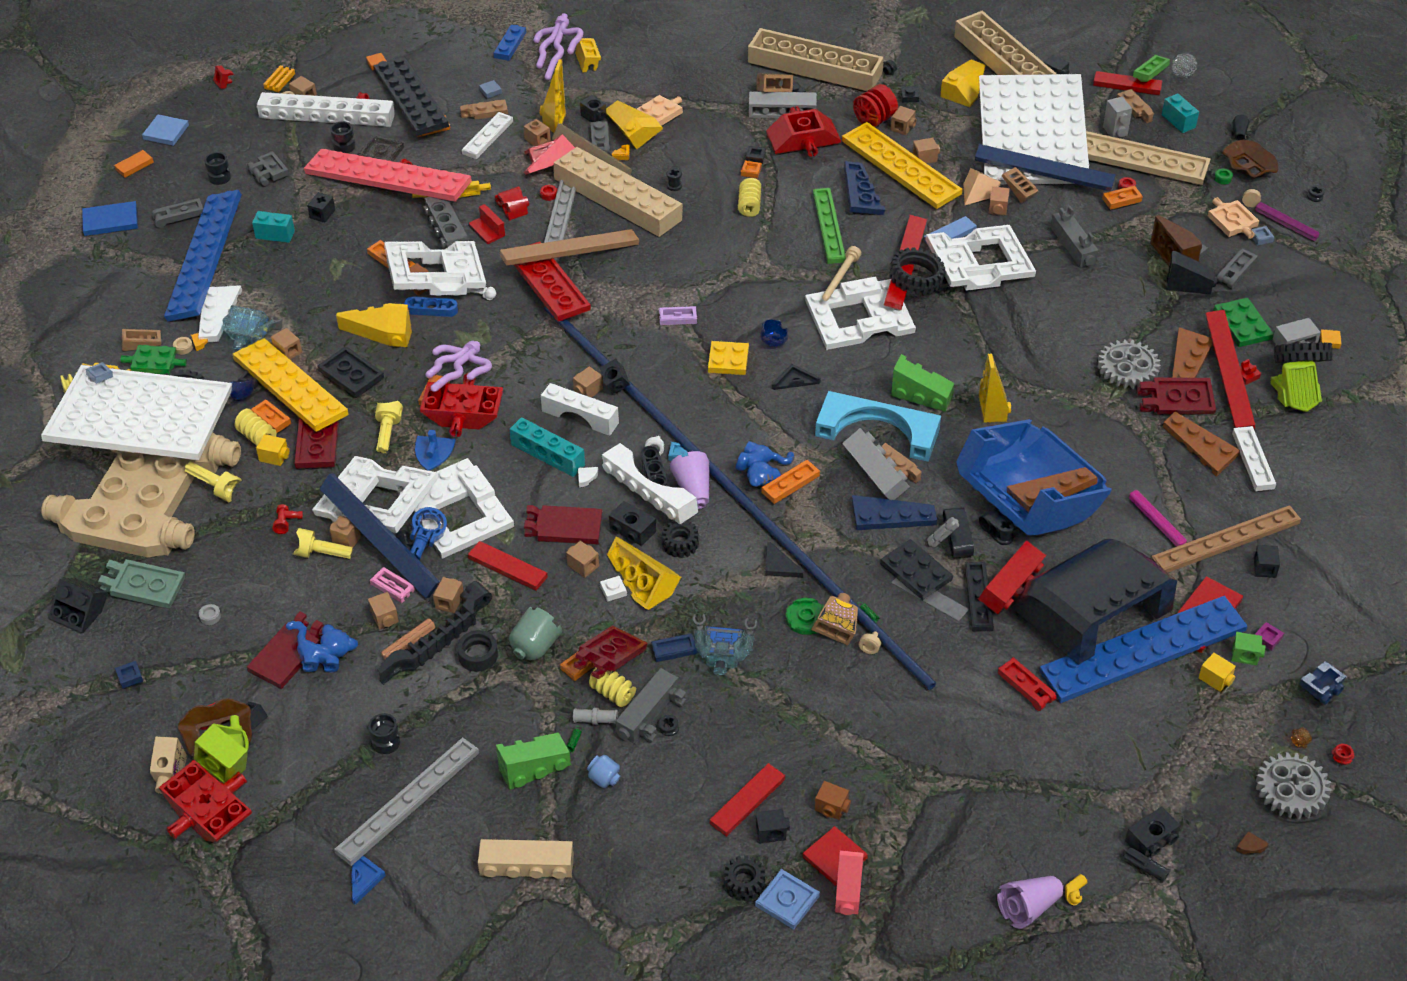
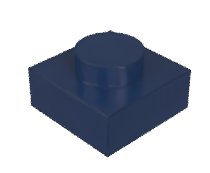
M136 661L115 668L122 689L143 682Z

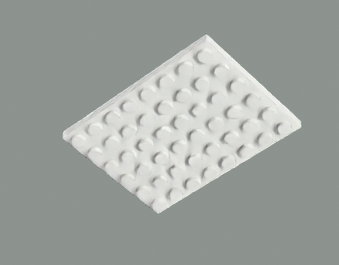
M1081 74L979 75L982 145L1089 169ZM983 163L985 175L1000 181L1001 184H1007L1001 175L1011 169ZM1020 171L1032 184H1075Z
M81 365L41 434L42 441L199 460L231 394L232 383L109 368L113 371V377L96 384L86 375L85 369L92 366Z

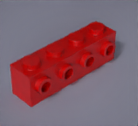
M1026 540L987 585L978 599L997 614L1003 608L1007 610L1014 602L1012 597L1018 598L1024 589L1022 587L1023 584L1026 585L1029 580L1035 577L1032 574H1038L1043 568L1044 564L1042 561L1046 555Z

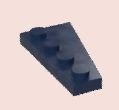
M845 161L844 173L849 211L884 215L885 208L881 206L880 198L875 194V188L869 182V176L863 164Z
M852 495L856 530L937 525L934 505Z

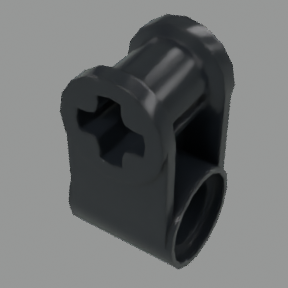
M997 507L979 516L981 528L992 536L997 543L1009 545L1013 542L1012 531H1014L1015 525Z

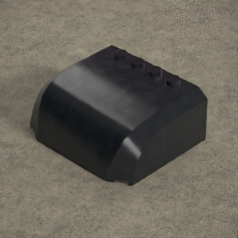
M1103 539L1029 580L1014 606V610L1079 665L1095 655L1098 627L1105 621L1142 600V607L1156 619L1172 611L1177 579L1132 546L1115 539Z

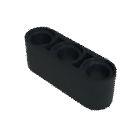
M655 446L644 447L641 451L645 478L654 483L667 486V477L659 450Z
M965 508L943 509L944 523L951 517L957 519L959 527L947 537L952 558L974 556V544Z

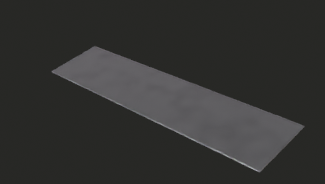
M897 578L891 582L919 598ZM938 591L923 600L958 621L969 610Z

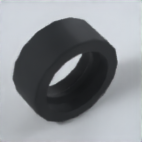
M475 630L464 634L459 639L457 644L459 662L464 668L478 672L484 671L496 663L498 648L497 641L492 634L487 631ZM482 644L490 647V651L482 657H470L465 654V651L473 645Z

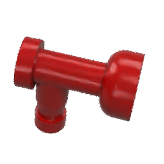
M278 505L276 510L278 519L273 522L272 529L277 534L287 533L289 523L286 519H303V511H289L288 506Z

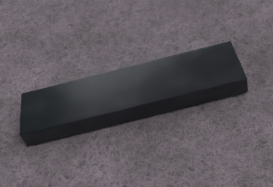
M965 562L964 568L972 631H993L992 609L978 599L988 585L986 562Z

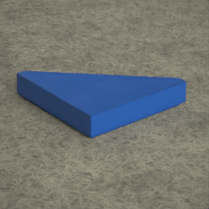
M362 856L352 865V902L355 905L386 876L385 871L365 856Z

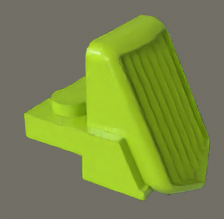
M1313 360L1285 363L1282 366V374L1271 377L1270 384L1278 391V400L1285 407L1291 406L1294 409L1307 412L1318 405L1319 402H1322L1316 364Z

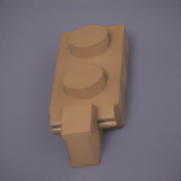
M1132 89L1117 94V98L1123 97L1131 106V114L1135 118L1141 117L1146 123L1153 121L1154 113L1152 109Z
M505 100L460 106L462 118L475 117L476 120L494 117L498 112L508 114Z
M887 443L881 446L886 451V454H884L886 459L890 456L897 464L895 467L896 471L901 469L907 478L915 484L921 480L922 472L912 461Z

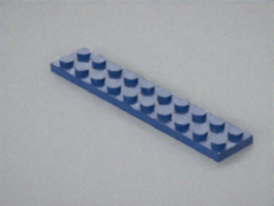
M239 190L212 194L207 197L164 315L167 322L200 315L242 195Z
M1224 595L1097 644L1095 655L1079 665L1069 656L1040 666L1039 672L1050 689L1056 694L1058 701L1063 703L1199 650L1200 647H1206L1232 637L1236 632H1245L1247 624Z

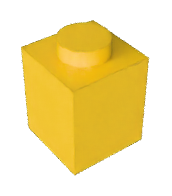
M264 434L256 447L260 462L281 466L289 456V448L287 447L286 439Z
M1213 653L1202 665L1199 679L1221 692L1225 686L1229 687L1235 679L1233 674L1236 666Z

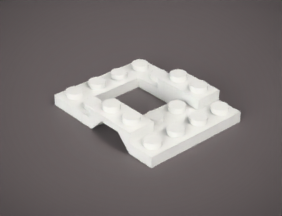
M1010 225L977 228L963 238L951 239L944 232L926 235L925 240L931 252L936 254V258L940 257L941 262H944V276L950 287L964 286L965 290L998 287L1003 280L1035 277L1036 270ZM999 244L1008 262L979 265L972 252L980 251L982 245Z
M455 241L445 250H431L423 242H385L384 244L394 290L429 289L430 295L457 296L467 295V288L479 289L486 287V280L474 241ZM407 258H421L422 264H443L444 272L410 273Z
M876 277L841 283L840 289H835L828 301L822 299L824 292L805 295L806 304L826 350L863 343L872 334L888 331L895 336L915 333L916 327L904 303L902 310L884 306L891 279L877 281ZM863 303L869 318L857 320V325L839 329L831 309Z
M354 456L338 478L362 503L375 486L397 491L401 486L406 487L389 510L365 505L391 532L397 533L437 481L438 476L436 472L402 466L397 472L386 470L372 459ZM325 494L312 509L316 516L330 518L332 522H335L340 515L346 517Z
M468 458L437 471V481L414 510L415 513L424 507L440 509L469 496L484 516V518L452 532L446 527L443 537L433 544L442 559L514 527V521L496 498L494 489L476 465L473 466ZM400 487L397 491L398 495H400L406 487ZM422 516L420 524L424 528L430 530L438 528L435 520L423 519Z

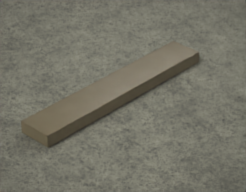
M558 123L552 137L553 140L563 134L575 148L578 147L631 175L633 169L565 125Z

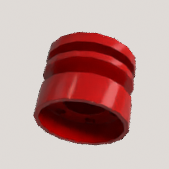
M878 84L856 97L853 101V109L861 124L868 122L872 126L877 127L894 115L898 110V102L890 88L886 85Z

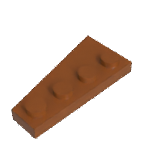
M1179 327L1172 378L1197 377L1213 346L1210 337Z

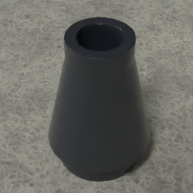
M1237 115L1232 121L1236 140L1245 139L1250 123L1245 115Z

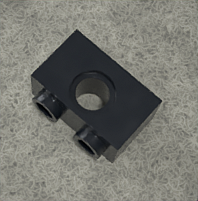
M623 501L609 515V526L613 532L619 533L630 542L642 547L656 533V518Z
M1161 806L1129 827L1125 842L1143 855L1153 857L1167 844L1172 845L1177 841L1181 825Z

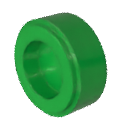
M1218 169L1215 172L1214 180L1219 184L1226 185L1231 183L1233 174L1228 169Z

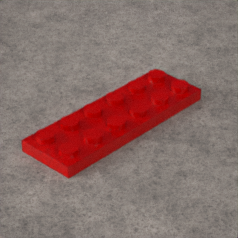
M554 258L513 264L557 321L591 310V304Z

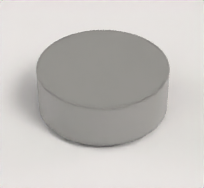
M213 604L203 606L199 610L200 621L205 625L217 623L221 618L219 607Z

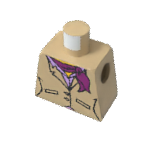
M155 737L150 773L156 782L155 791L162 794L159 787L185 766L187 754L178 738Z

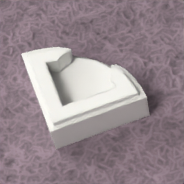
M598 467L578 468L579 487H585L589 485V482L597 478Z

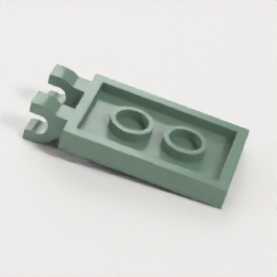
M127 559L124 564L109 560L106 568L110 569L108 576L116 578L111 579L101 575L98 584L102 585L100 589L110 592L111 596L170 609L185 579V573Z

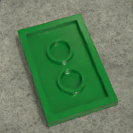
M1249 298L1214 305L1213 311L1225 310L1232 339L1238 347L1273 339V332Z

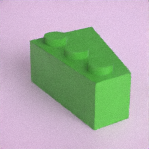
M901 354L893 370L891 396L946 412L953 398L955 383L935 372L932 374L922 369V365L919 363L915 365L905 360L906 356Z
M559 733L534 737L533 741L526 743L518 740L514 742L515 745L506 747L503 744L496 745L499 771L510 790L522 787L533 780L544 778L552 772L563 770L571 765L570 752Z

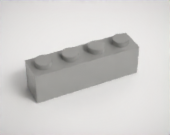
M749 92V118H779L783 114L789 113V110L792 107L795 108V106H798L800 111L816 109L817 93Z
M859 428L842 444L884 495L890 500H895L910 487L905 481L908 478L901 469L896 471L895 467L897 464L890 456L886 459L884 456L886 451L880 444L876 446L873 443L876 439L868 431L865 434Z

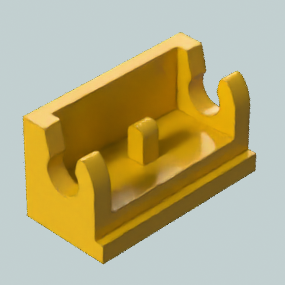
M582 38L577 44L575 52L582 72H587L588 66L593 64V70L596 71L601 56L595 40L592 38Z

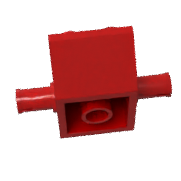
M798 106L792 107L789 113L780 116L766 130L775 154L806 149L808 155L812 157V153L813 156L818 154L817 147L841 143L832 120L817 109L800 111Z
M467 374L464 375L462 384L446 383L436 392L431 391V386L435 382H427L420 412L441 427H451L449 430L451 436L455 437L456 431H458L457 437H460L463 428L480 430L497 418L503 387L474 385L476 378L468 380Z
M195 760L185 766L159 787L161 793L180 817L166 828L169 835L176 839L191 827L206 841L217 842L252 814V810L232 794L247 783L245 777L240 772H237L223 784Z

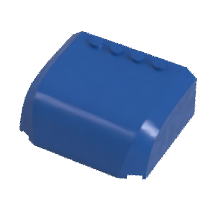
M1030 419L972 429L956 461L960 475L1027 535H1040L1083 522L1102 505L1112 491L1111 488L1106 487L1105 483L1107 480L1100 472L1052 431L1045 427L1040 429L1030 424L1032 421ZM1084 467L1097 476V484L1067 497H1064L1054 487L1040 490L1029 512L1007 493V486Z

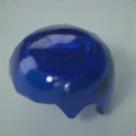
M765 320L761 326L760 337L765 344L771 347H779L788 340V329H783L779 320Z
M247 379L244 382H228L232 383V391L229 397L233 399H246L253 392V379Z

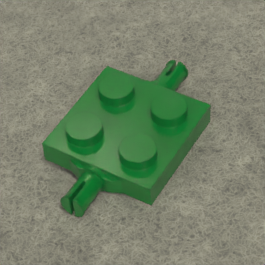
M138 345L133 356L121 355L120 359L121 363H132L131 371L160 375L166 373L170 375L171 370L175 366L186 367L187 359H175L176 347Z

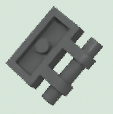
M273 151L257 157V163L249 162L247 164L249 172L255 175L258 183L263 186L268 185L269 181L267 179L270 177L275 181L289 175L287 167Z

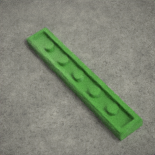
M813 189L827 263H844L846 257L831 189Z

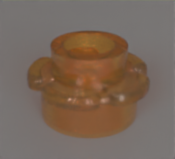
M1304 727L1292 730V742L1297 747L1307 748V745L1312 742L1310 733Z

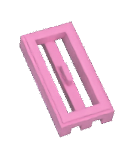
M385 567L370 579L372 586L384 593L388 592L389 596L401 603L405 601V597L408 598L410 596V592L413 593L415 591V587L410 582ZM396 583L399 584V585H401L402 587H404V588H406V589H405V590L402 589L401 587L397 586Z

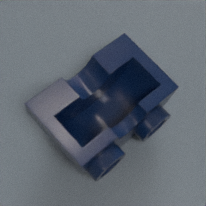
M1325 661L1312 674L1308 673L1301 678L1299 685L1307 693L1326 705L1333 695L1338 696L1343 691L1345 686L1342 683L1346 675Z

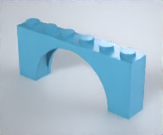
M828 391L816 421L815 436L834 440L843 428L854 422L862 420L884 421L896 426L906 435L911 446L910 458L929 462L940 430L941 416Z

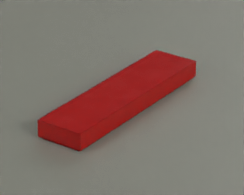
M1096 71L1093 86L1126 91L1132 89L1134 92L1160 95L1162 80L1151 79L1148 82H1142L1133 76Z
M481 541L468 553V559L535 591L548 577L547 572Z
M768 763L710 819V825L727 837L785 780V775Z

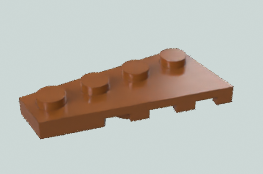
M1174 412L1164 421L1163 428L1178 442H1183L1191 454L1195 453L1204 466L1208 465L1216 477L1239 456V449L1177 412Z
M1084 467L1007 486V493L1029 512L1040 490L1054 487L1064 497H1067L1097 484V476Z

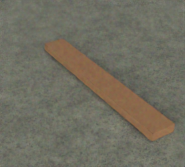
M630 229L501 249L499 255L506 265L639 245V238Z
M1289 505L1151 556V560L1166 572H1171L1298 525L1301 522V518Z

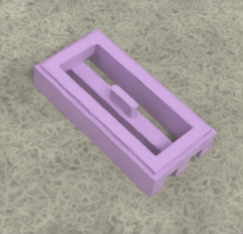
M696 306L659 308L660 325L697 324Z

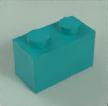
M1175 94L1164 99L1162 116L1184 133L1196 128L1199 111L1181 95Z
M257 211L252 222L256 239L290 243L295 232L292 215Z

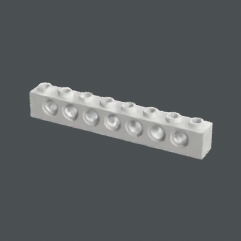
M262 92L257 103L259 118L325 123L346 121L355 125L391 127L395 115L393 101Z

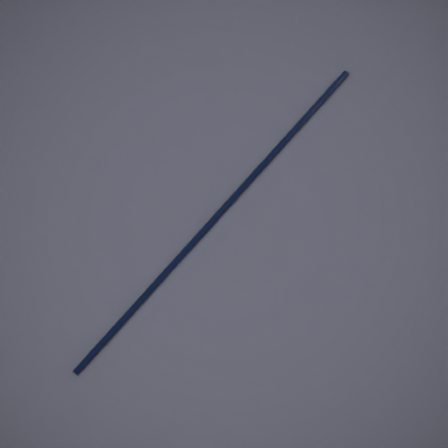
M545 306L544 310L601 366L610 362L567 319L557 321ZM631 382L630 385L624 388L687 452H701ZM709 459V473L834 597H838L840 593H845ZM850 598L849 603L858 608L857 620L871 634L874 631L878 632L877 637L880 639L881 644L928 690L933 689L936 682Z

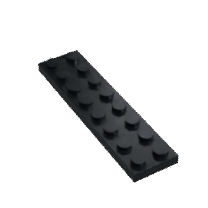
M404 56L396 57L387 62L381 61L374 65V71L417 136L449 127L447 118Z

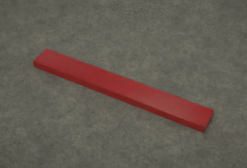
M910 215L900 250L905 248L911 250L912 247H915L916 250L919 249L927 219ZM904 265L901 268L906 273L912 275L914 265ZM890 281L884 306L902 310L907 289L903 291L901 290L902 286L897 287L896 283Z
M1225 310L1206 312V320L1234 428L1253 426V429H1255V421Z

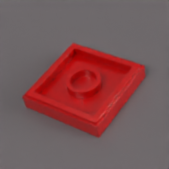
M834 826L803 852V858L836 886L840 851L863 853V862L868 858V854Z

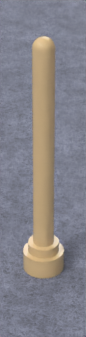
M851 246L846 251V260L822 296L824 301L829 300L852 262H856L860 258L861 250L858 247Z

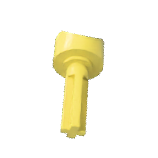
M399 401L390 403L377 402L375 418L381 422L377 452L384 454L389 449L392 425L401 421L403 406Z
M191 461L185 465V472L214 486L215 496L227 502L232 501L233 489L242 481L241 478L229 472H224L219 476Z
M298 528L296 533L299 538V548L294 551L293 555L309 558L312 551L351 559L353 547L315 540L314 531Z

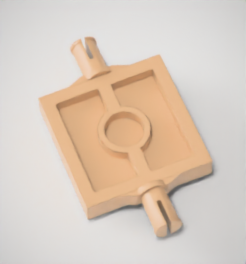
M659 95L637 108V110L654 117L662 126L683 113L682 107L678 105L682 102V99L677 96L673 100H668Z
M1218 197L1213 199L1212 203L1217 208L1210 210L1208 217L1228 237L1238 233H1244L1249 239L1254 237L1255 233L1251 229L1258 226L1259 220L1238 200L1231 203H1223Z

